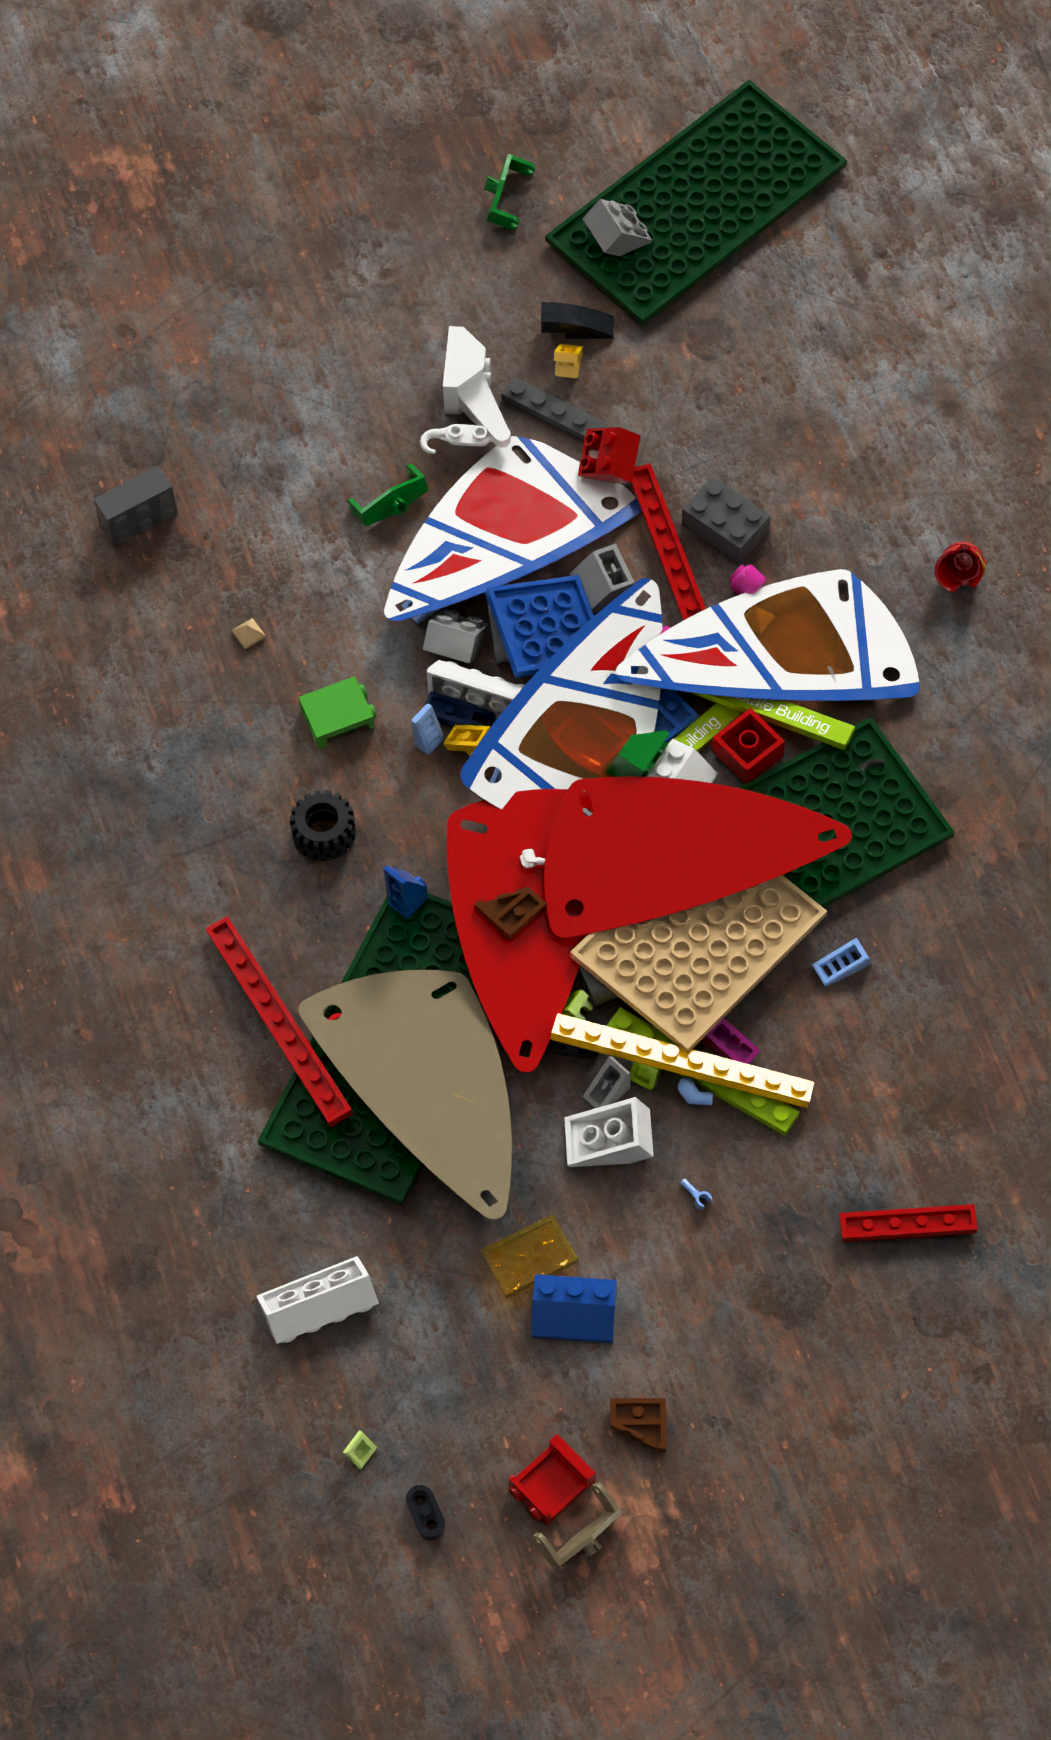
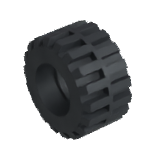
M320 790L314 791L315 795L312 796L308 793L304 795L305 800L299 799L296 802L297 807H293L291 811L290 826L294 844L297 849H300L301 854L304 856L309 854L312 860H315L316 857H319L320 861H326L328 857H331V860L337 859L336 855H344L346 848L350 849L353 845L352 840H355L356 827L353 809L349 806V802L346 799H341V795L335 793L334 796L331 795V791L325 790V794H320ZM323 819L336 823L331 830L326 832H316L310 829L313 823Z

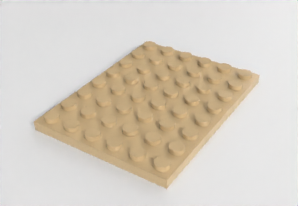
M781 875L746 890L677 913L610 930L590 933L570 952V957L688 1053L827 916V910Z

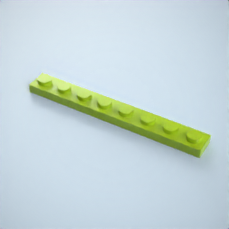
M621 1007L607 1025V1027L677 1045L660 1030ZM690 1077L693 1083L709 1092H713L715 1096L786 1136L799 1117L800 1111L782 1101Z

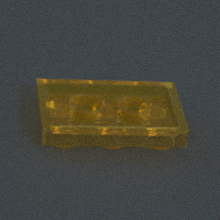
M553 1214L481 1249V1254L506 1299L534 1285L535 1274L554 1275L578 1263L576 1253Z

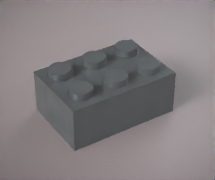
M159 466L94 498L99 525L113 546L128 541L140 532L148 531L152 526L162 521H167L178 513L173 487Z
M712 477L682 508V525L739 564L770 532L771 515L715 477Z

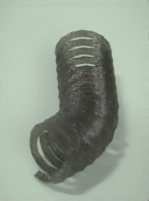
M877 758L876 761L875 759H868L859 768L866 770L873 765H884V760L880 758L879 763V758L878 762Z

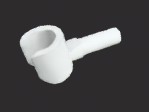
M533 849L522 851L523 855H520V859L524 868L528 869L536 865H545V858L535 857Z

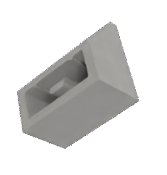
M599 199L583 217V221L604 253L621 256L652 241L647 233L646 226L638 220L636 211L628 204L623 205L615 201Z
M616 544L593 551L570 573V576L579 575L593 613L601 611L635 584Z
M453 610L441 611L428 622L422 650L471 663L478 655L489 624L483 623L482 619L469 616L465 618L459 616V613Z

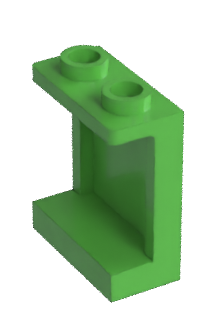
M355 676L299 697L300 710L318 750L328 747V738L366 724L370 730L375 728L374 719L377 718L375 709L372 704H367L366 698L368 696L363 684H358Z

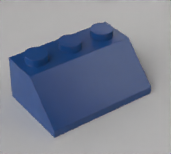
M535 1274L531 1337L613 1343L617 1280Z

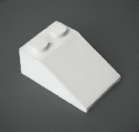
M636 1097L564 1117L567 1165L569 1167L630 1164L654 1157L650 1109Z

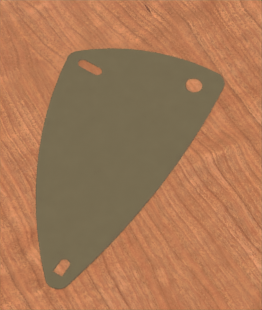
M441 970L386 972L335 985L302 1001L298 1008L301 1019L338 1071L381 1122L431 1172L474 1209L488 1219L501 1218L507 1210L512 1167L509 1099L502 1064L493 1034L467 977L458 972ZM449 982H454L457 985L455 990L439 999H434L431 996L433 991ZM327 1006H338L342 1011L341 1016L336 1020L325 1018L323 1011ZM484 1190L489 1191L498 1202L489 1207L481 1198V1192Z

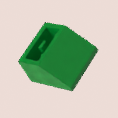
M665 730L631 735L606 773L612 777H646L668 746L665 740L670 733Z

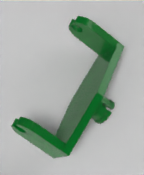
M507 154L499 179L488 176L483 190L494 194L486 221L508 229L517 228L519 219L514 215L496 209L508 169L530 176L533 175L536 168L533 163Z
M410 463L406 466L411 480L388 489L366 507L362 508L353 498L346 501L352 514L365 527L395 514L402 515L401 511L405 513L408 510V505L429 490L425 476L413 464Z

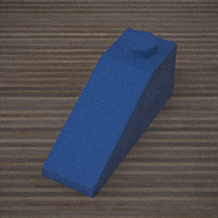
M391 866L384 868L388 905L408 919L428 899L427 884L419 876L414 877L407 871Z

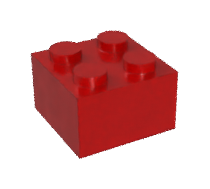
M749 708L713 736L712 752L744 784L754 780L784 756L785 740L752 708Z

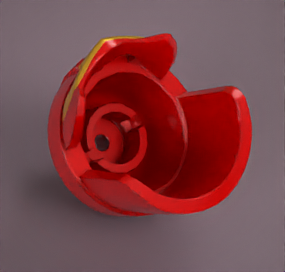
M955 542L949 545L938 558L934 570L936 579L942 588L950 592H955L960 586L970 585V587L974 588L985 574L986 560L980 549L968 542Z

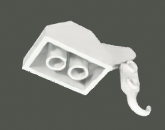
M449 326L443 379L445 414L459 415L464 412L476 425L453 424L445 428L426 431L421 436L420 446L423 451L429 454L436 453L434 449L427 446L428 440L432 438L444 440L452 445L485 446L489 442H493L501 448L507 447L511 442L510 430L489 388L491 386V360L486 358V348L464 327Z

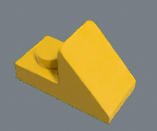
M558 345L554 351L556 376L578 378L583 346Z
M455 725L443 745L449 751H466L471 756L491 727Z

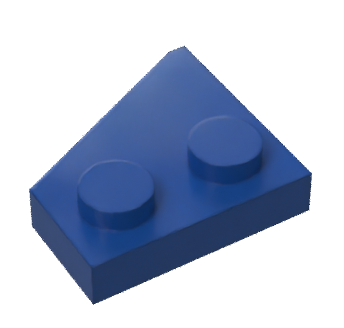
M661 688L655 731L666 730L670 734L665 742L669 743L696 721L699 716L675 690Z

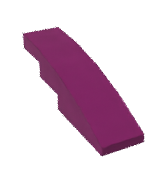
M724 1018L700 1041L721 1057L749 1064L761 1051Z

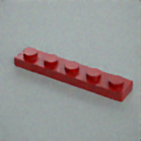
M975 1204L840 1213L839 1215L842 1242L976 1234L978 1230Z

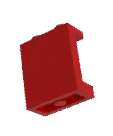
M556 1434L549 1441V1447L516 1477L512 1475L508 1479L510 1487L508 1491L516 1501L520 1502L522 1500L529 1507L527 1509L529 1514L537 1522L542 1520L548 1525L596 1482V1473Z

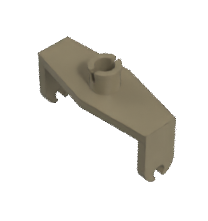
M600 1482L593 1484L592 1490L606 1511L573 1536L557 1553L542 1533H535L533 1535L535 1544L550 1566H561L582 1549L586 1556L596 1553L597 1551L594 1548L599 1550L602 1547L596 1537L622 1514V1511L608 1490Z

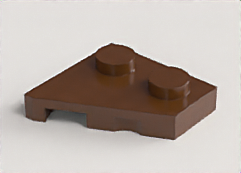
M529 887L516 890L514 893L497 895V899L487 902L480 900L474 903V908L509 941L541 914L547 906V903Z
M610 1398V1428L653 1449L666 1453V1398Z

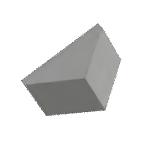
M612 1056L608 1057L582 1097L594 1108L615 1103L630 1089V1072Z

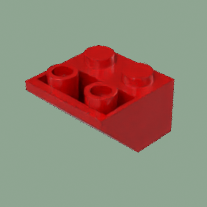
M622 427L587 429L578 476L610 483H632L641 435Z

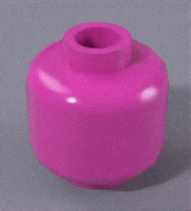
M742 564L729 578L731 580L730 589L737 595L743 593L754 594L766 583V577L753 565L744 566Z

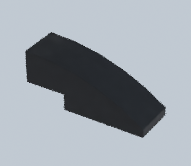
M541 302V333H565V338L613 339L614 316L573 304Z

